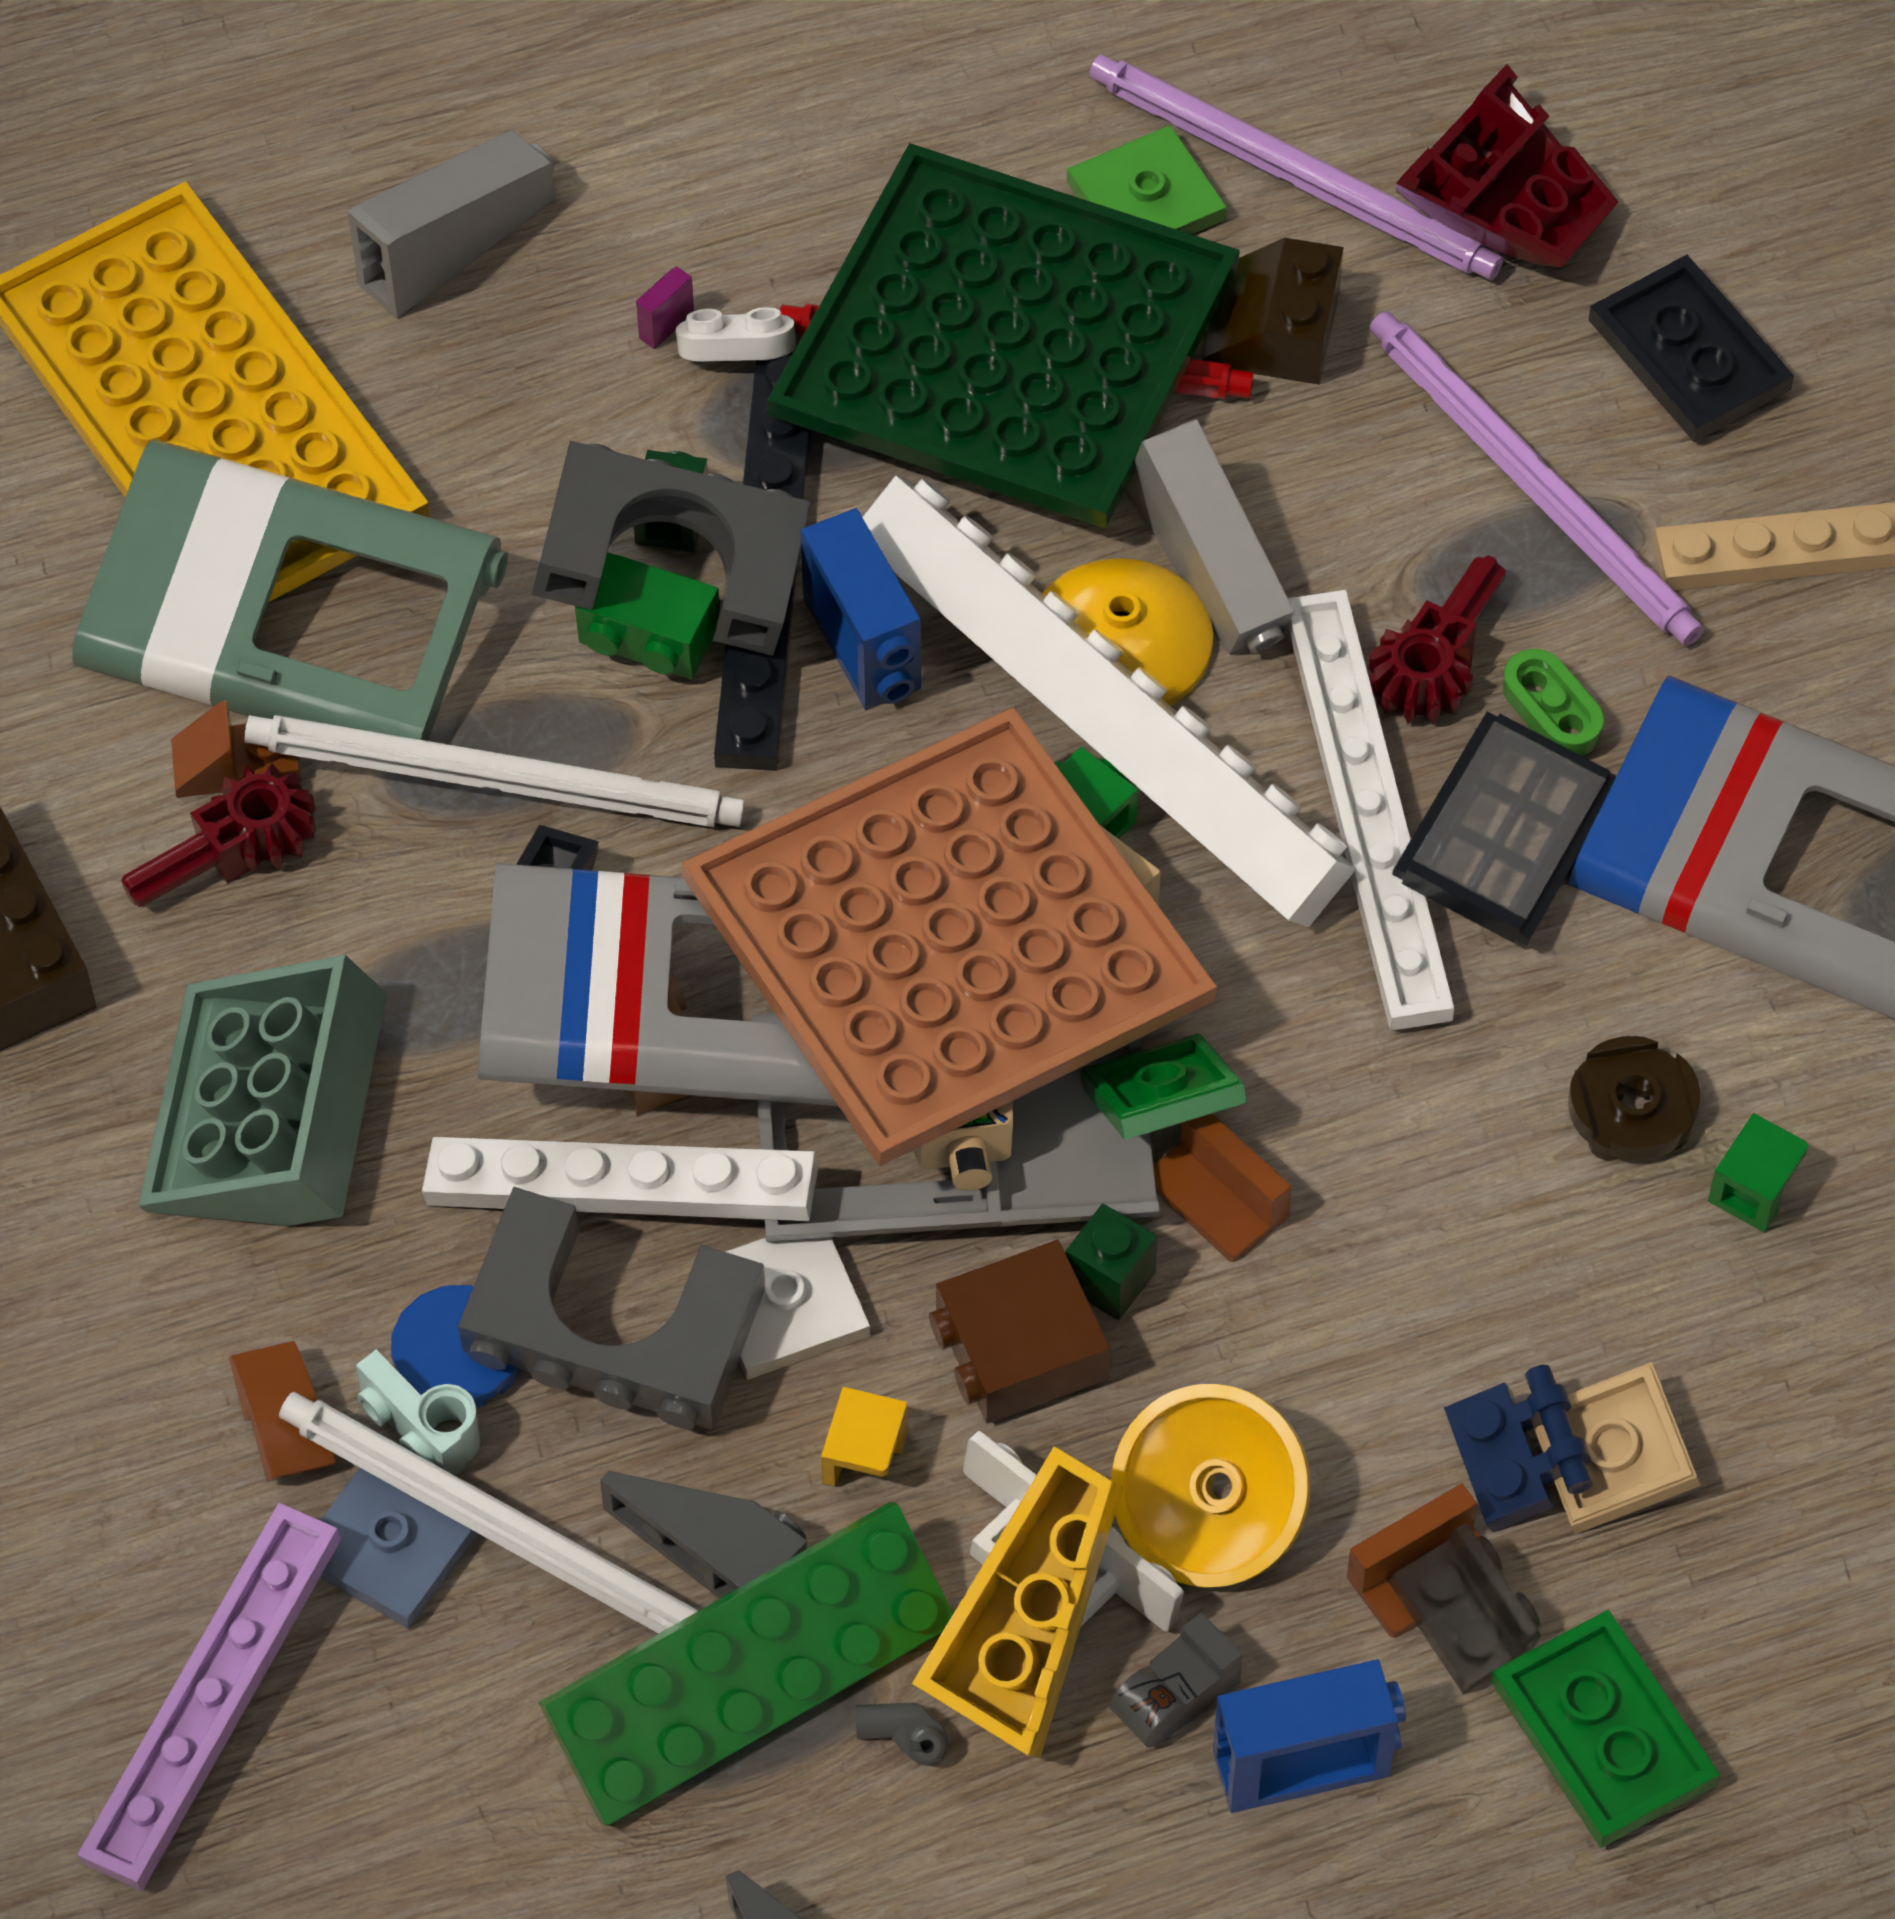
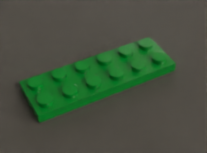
M889 1502L541 1700L538 1704L599 1822L608 1826L942 1633L953 1612L899 1505Z

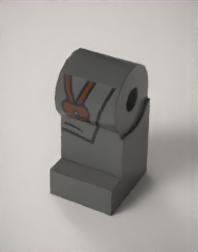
M1200 1612L1181 1628L1180 1637L1150 1661V1665L1138 1670L1119 1687L1110 1700L1109 1708L1146 1747H1154L1168 1739L1216 1702L1218 1695L1226 1694L1240 1683L1243 1654Z

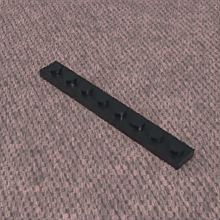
M793 353L775 359L756 360L743 484L763 490H782L795 498L804 500L811 430L769 416L767 411V399ZM798 560L783 627L773 656L726 644L714 750L715 767L777 771Z

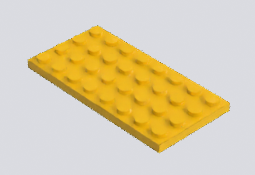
M186 181L0 274L1 328L125 498L144 448L149 441L157 439L422 516L431 517L429 502ZM298 539L293 541L287 549L269 602L357 555L307 540Z

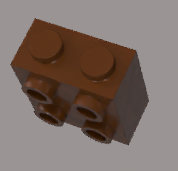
M1059 1239L936 1284V1310L929 1312L932 1331L942 1350L952 1348L960 1365L954 1367V1374L960 1393L967 1405L977 1402L986 1424L1109 1379L1110 1346Z

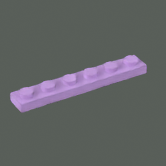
M281 1503L277 1504L79 1850L77 1856L83 1865L139 1891H143L342 1540L338 1528Z

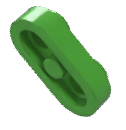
M1527 649L1513 655L1505 666L1502 686L1504 697L1529 728L1581 756L1592 752L1600 742L1604 722L1603 712L1597 702L1554 654L1541 649ZM1536 685L1542 688V690L1532 692L1527 690L1525 686ZM1572 728L1579 733L1570 734L1562 731V729Z

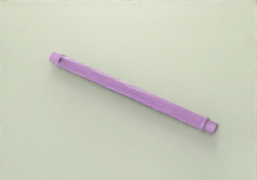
M1102 54L1098 55L1089 71V77L1105 85L1108 92L1155 116L1158 115L1170 121L1171 124L1278 178L1281 177L1293 183L1295 187L1402 241H1407L1417 246L1420 250L1467 274L1475 272L1492 281L1499 273L1503 264L1502 256L1486 249L1484 244L1466 237L1421 213L1417 208L1123 60L1116 62Z
M1384 311L1375 317L1369 328L1382 342L1381 348L1420 387H1423L1431 395L1432 399L1665 634L1671 633L1685 647L1696 642L1702 635L1704 627L1690 614L1691 607L1652 568H1649L1639 558V555L1553 469H1550L1541 460V457L1457 373L1453 372L1445 364L1444 360L1407 323H1400L1389 311Z

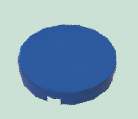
M442 1286L420 1295L401 1312L391 1334L393 1367L420 1395L438 1385H456L465 1389L472 1396L477 1409L487 1405V1399L494 1397L499 1392L502 1395L510 1388L520 1369L508 1364L503 1370L487 1368L473 1361L468 1356V1352L462 1350L458 1325L474 1286Z

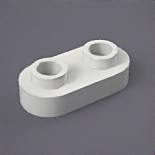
M757 308L746 314L722 315L720 311L715 309H701L688 314L686 320L676 327L678 353L682 358L691 361L769 360L785 356L796 348L794 321L788 316L781 315L780 310L776 308Z

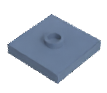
M359 1468L321 1519L322 1522L338 1528L342 1540L320 1578L409 1629L478 1533Z

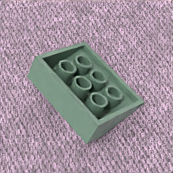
M346 955L188 984L139 1207L147 1213L285 1226L343 1217L387 992Z

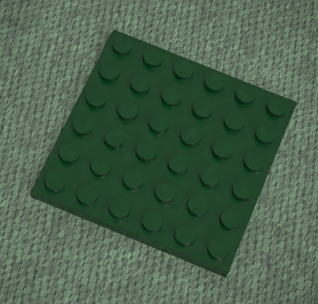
M909 143L767 399L768 415L1106 529L1134 473V459L1142 441L1153 436L1239 266L1240 250Z

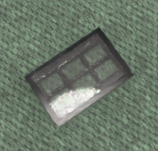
M1487 711L1395 865L1392 875L1403 880L1401 884L1499 936L1513 943L1517 940L1528 945L1578 857L1615 777L1609 775L1610 770L1500 713L1496 716Z

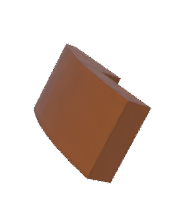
M295 1341L231 1355L229 1361L245 1422L251 1420L266 1481L270 1482L334 1465L336 1461L333 1452L299 1435L297 1427L279 1418L280 1409L291 1392H296L312 1402L317 1401L312 1382Z

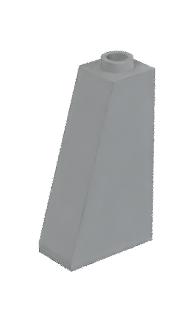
M511 129L353 207L348 211L358 285L397 319L555 200L554 165L547 152L536 143H527Z
M1195 419L1142 441L1134 459V473L1126 490L1180 577L1188 582L1199 596L1211 618L1215 633L1229 655L1247 647L1251 653H1257L1281 641L1284 637L1282 632L1285 631L1295 611L1198 420Z

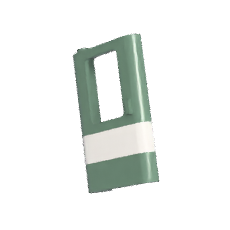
M152 439L144 448L80 620L73 644V662L75 666L212 706L227 700L229 711L246 716L251 715L273 719L274 715L428 741L456 661L460 655L479 596H484L491 586L495 588L500 586L507 569L508 553L501 551L500 538ZM298 539L307 540L439 578L447 582L446 596L415 683L411 688L397 690L256 648V635L287 549L293 541Z

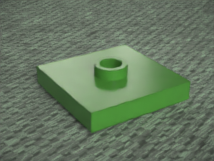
M1170 125L1067 168V182L1078 198L1189 234L1197 233L1223 222L1227 217V206Z

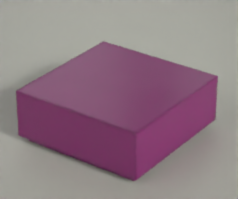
M677 266L669 270L636 300L639 339L653 349L676 330V327L686 320L688 314L694 312L692 276Z

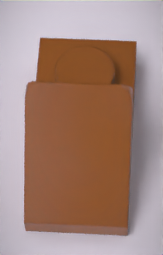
M227 700L221 701L171 739L176 797L222 793L221 786L224 777L236 781L242 780L246 765L256 775L263 774L273 763L279 769L281 777L295 772L297 777L301 779L299 756L269 752L267 746L245 743L246 724L232 725Z

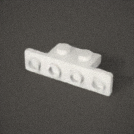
M977 1431L968 1440L963 1472L969 1479L1006 1507L972 1540L970 1555L981 1564H984L1036 1477V1474L1023 1465L1019 1456L1009 1446L1003 1443H995L985 1434ZM1111 1527L1081 1626L1116 1593L1159 1628L1167 1632L1177 1623L1184 1592L1168 1570L1159 1564L1146 1561L1128 1547L1121 1535Z

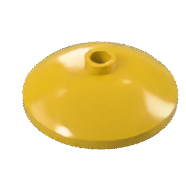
M1130 558L1096 560L1067 571L1053 581L1042 593L1046 597L1050 591H1053L1069 602L1080 613L1074 622L1087 634L1090 635L1094 629H1097L1123 650L1118 661L1132 673L1140 667L1156 678L1168 690L1162 699L1170 706L1188 695L1200 682L1207 670L1213 647L1211 618L1191 585L1179 575L1160 565ZM1115 612H1126V613H1129V615H1127V616H1117V615H1115V614H1113V613H1115Z
M1197 1384L1167 1393L1148 1405L1126 1430L1114 1457L1111 1480L1123 1487L1115 1517L1129 1546L1149 1563L1159 1564L1168 1570L1176 1582L1196 1587L1211 1588L1236 1585L1253 1579L1270 1569L1286 1554L1297 1539L1303 1527L1310 1502L1311 1481L1308 1460L1304 1447L1292 1425L1283 1414L1263 1398L1241 1388L1228 1385ZM1223 1473L1229 1477L1232 1488L1226 1498L1219 1499L1213 1492L1212 1484L1214 1479Z

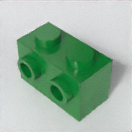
M610 552L606 554L593 609L589 610L575 606L579 643L587 645L590 649L601 655H618L642 663L654 672L665 675L673 673L691 680L695 676L714 638L720 612L718 587Z

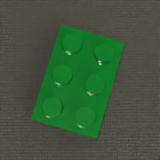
M1609 1609L1492 1671V1685L1600 1848L1609 1845L1718 1785L1720 1773Z

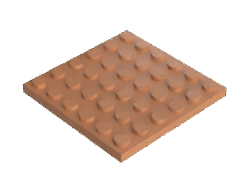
M1014 707L682 862L683 879L879 1166L1214 1002L1216 999V984Z

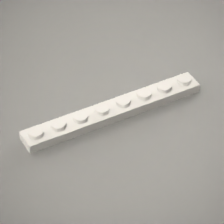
M1346 590L1288 598L1295 611L1288 623V629L1341 839L1347 846L1344 850L1346 859L1356 868L1351 875L1389 1029L1393 1031L1453 1021L1454 1005L1426 897L1401 884L1403 880L1392 875L1395 865L1411 839Z

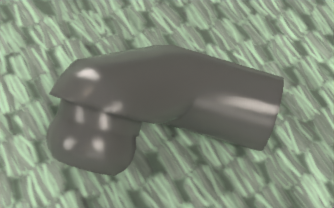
M918 1703L855 1705L857 1739L891 1738L913 1761L922 1765L936 1764L946 1755L949 1747L946 1731Z

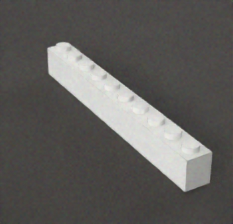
M895 475L862 517L892 570L1287 920L1310 927L1356 870L1351 863L1341 856L1347 846L1319 823L1311 829L1301 821L1296 814L1302 807L1281 788L1271 784L1266 790L1254 780L1251 775L1256 770V766L1230 745H1226L1221 751L1206 738L1212 728L1197 714L1185 706H1182L1177 712L1166 703L1162 697L1168 690L1156 678L1140 667L1132 673L1118 661L1123 650L1110 638L1097 629H1094L1089 635L1074 621L1080 613L1069 602L1053 591H1050L1045 597L1031 585L1036 574L1023 562L1010 553H1007L1002 559L991 550L988 545L993 540V537L983 527L966 515H964L960 522L945 509L951 500L937 487L923 478L915 485Z

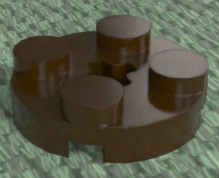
M1623 1036L1609 1039L1596 1045L1588 1052L1586 1061L1578 1067L1577 1071L1575 1070L1571 1079L1568 1108L1573 1125L1580 1136L1588 1142L1591 1152L1596 1157L1605 1161L1617 1159L1648 1161L1665 1156L1674 1150L1681 1149L1687 1144L1700 1104L1699 1083L1688 1061L1678 1053L1675 1059L1668 1052L1657 1049V1041L1640 1036ZM1635 1088L1639 1097L1649 1096L1651 1102L1645 1103L1641 1109H1632L1624 1106L1620 1100L1623 1099L1625 1089Z

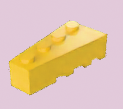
M1054 1446L912 1684L1027 1756L1041 1758L1123 1487Z

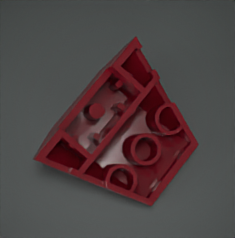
M1506 64L1483 88L1471 106L1432 148L1428 147L1396 183V192L1415 207L1448 228L1498 252L1540 265L1563 267L1615 208L1618 200L1575 147L1562 146L1544 124L1549 118L1547 112L1541 105L1535 106L1533 109L1513 86L1518 76Z

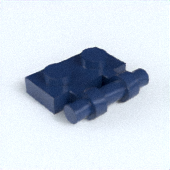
M1538 1365L1525 1373L1531 1391L1527 1400L1516 1404L1511 1389L1506 1382H1503L1444 1407L1483 1518L1492 1532L1553 1508L1554 1504L1546 1485L1548 1482L1563 1477L1567 1491L1570 1494L1585 1492L1593 1486V1481L1587 1468L1591 1456L1585 1440L1582 1437H1577L1574 1433L1567 1414L1571 1409L1569 1397L1565 1387L1556 1384L1549 1365ZM1543 1425L1551 1446L1546 1452L1536 1456L1527 1431Z

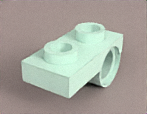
M377 1349L356 1364L361 1390L357 1394V1400L373 1422L379 1426H383L388 1422L402 1437L399 1439L401 1446L455 1476L467 1468V1463L474 1458L479 1450L481 1437L475 1402L465 1389L456 1385L443 1384L435 1386L420 1395ZM448 1420L462 1423L458 1429L451 1432H439L434 1429L439 1423Z

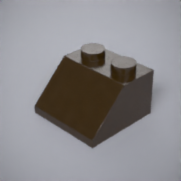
M1282 238L1240 257L1239 266L1211 319L1202 360L1231 364V369L1254 372L1257 375L1320 385L1340 293L1344 247Z

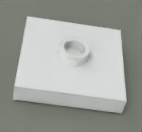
M831 1237L766 1241V1238L726 1251L727 1253L764 1264L765 1291L739 1358L747 1380L870 1337L869 1322Z

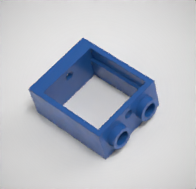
M857 507L800 529L803 600L865 711L884 703H898L907 698L912 692L921 689V619Z
M1379 1659L1217 1696L1213 1754L1230 1813L1390 1777L1393 1753L1402 1747L1398 1723L1406 1721V1713L1399 1685L1396 1681L1386 1683Z

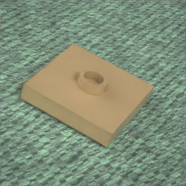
M1652 1362L1568 1394L1571 1409L1567 1414L1575 1435L1585 1440L1591 1456L1587 1468L1593 1481V1486L1587 1491L1579 1494H1570L1567 1491L1563 1477L1554 1480L1575 1535L1701 1486ZM1540 1425L1534 1429L1544 1453L1551 1445L1544 1426Z

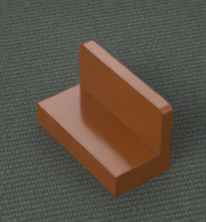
M1213 1113L1182 1122L1180 1144L1153 1165L1156 1194L1230 1262L1239 1260L1289 1218L1292 1186Z
M1463 1483L1350 1548L1347 1579L1387 1634L1392 1638L1399 1637L1501 1575L1502 1564L1474 1528L1478 1503Z

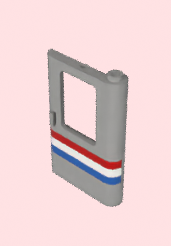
M496 863L480 1037L479 1080L838 1106L783 1024L684 1017L674 1015L669 1011L667 1002L673 927L676 924L685 922L715 925L683 877Z

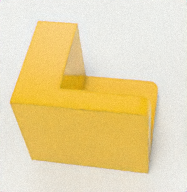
M842 1387L821 1454L822 1484L836 1487L842 1467L880 1477L887 1475L893 1454L901 1455L908 1434L907 1402Z

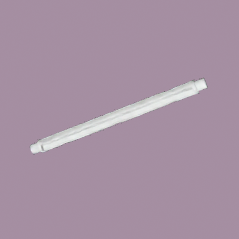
M249 715L245 730V743L267 746L269 752L328 762H343L351 766L480 788H495L503 792L632 814L653 815L655 818L714 828L716 823L740 827L745 800L720 796L721 791L664 781L643 780L641 777L274 715L273 719Z
M291 1392L280 1409L279 1418L297 1427L299 1435L317 1443L658 1634L698 1612L697 1609L330 1407L321 1400L312 1402L296 1392Z

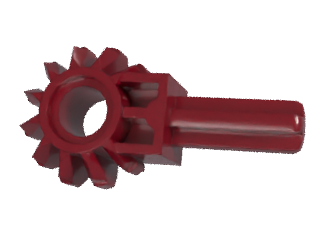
M1487 555L1484 558H1474L1442 607L1426 600L1413 621L1411 622L1407 619L1402 626L1401 633L1389 629L1385 630L1384 635L1380 638V646L1374 647L1373 652L1370 653L1368 669L1371 671L1369 681L1373 696L1382 698L1381 705L1384 708L1385 714L1400 709L1404 711L1403 715L1407 725L1416 715H1425L1434 725L1440 717V710L1456 714L1457 709L1461 706L1462 697H1467L1468 692L1472 688L1473 674H1471L1477 628L1476 621L1506 577L1505 569L1498 564L1495 557Z
M271 763L263 774L255 775V772L246 765L242 780L236 781L224 777L221 786L223 795L211 797L210 802L190 812L196 835L125 874L121 879L124 891L134 905L144 907L214 866L226 883L233 881L250 870L254 873L263 860H270L271 864L280 871L283 855L287 853L302 858L305 849L303 840L314 838L316 824L313 816L316 807L313 795L309 794L308 790H303L302 781L295 772L281 777L279 769ZM262 815H272L264 820H254Z

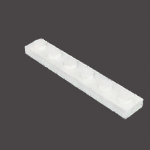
M433 1137L422 1194L427 1206L505 1209L514 1186L576 1205V1212L810 1221L818 1162L815 1151Z

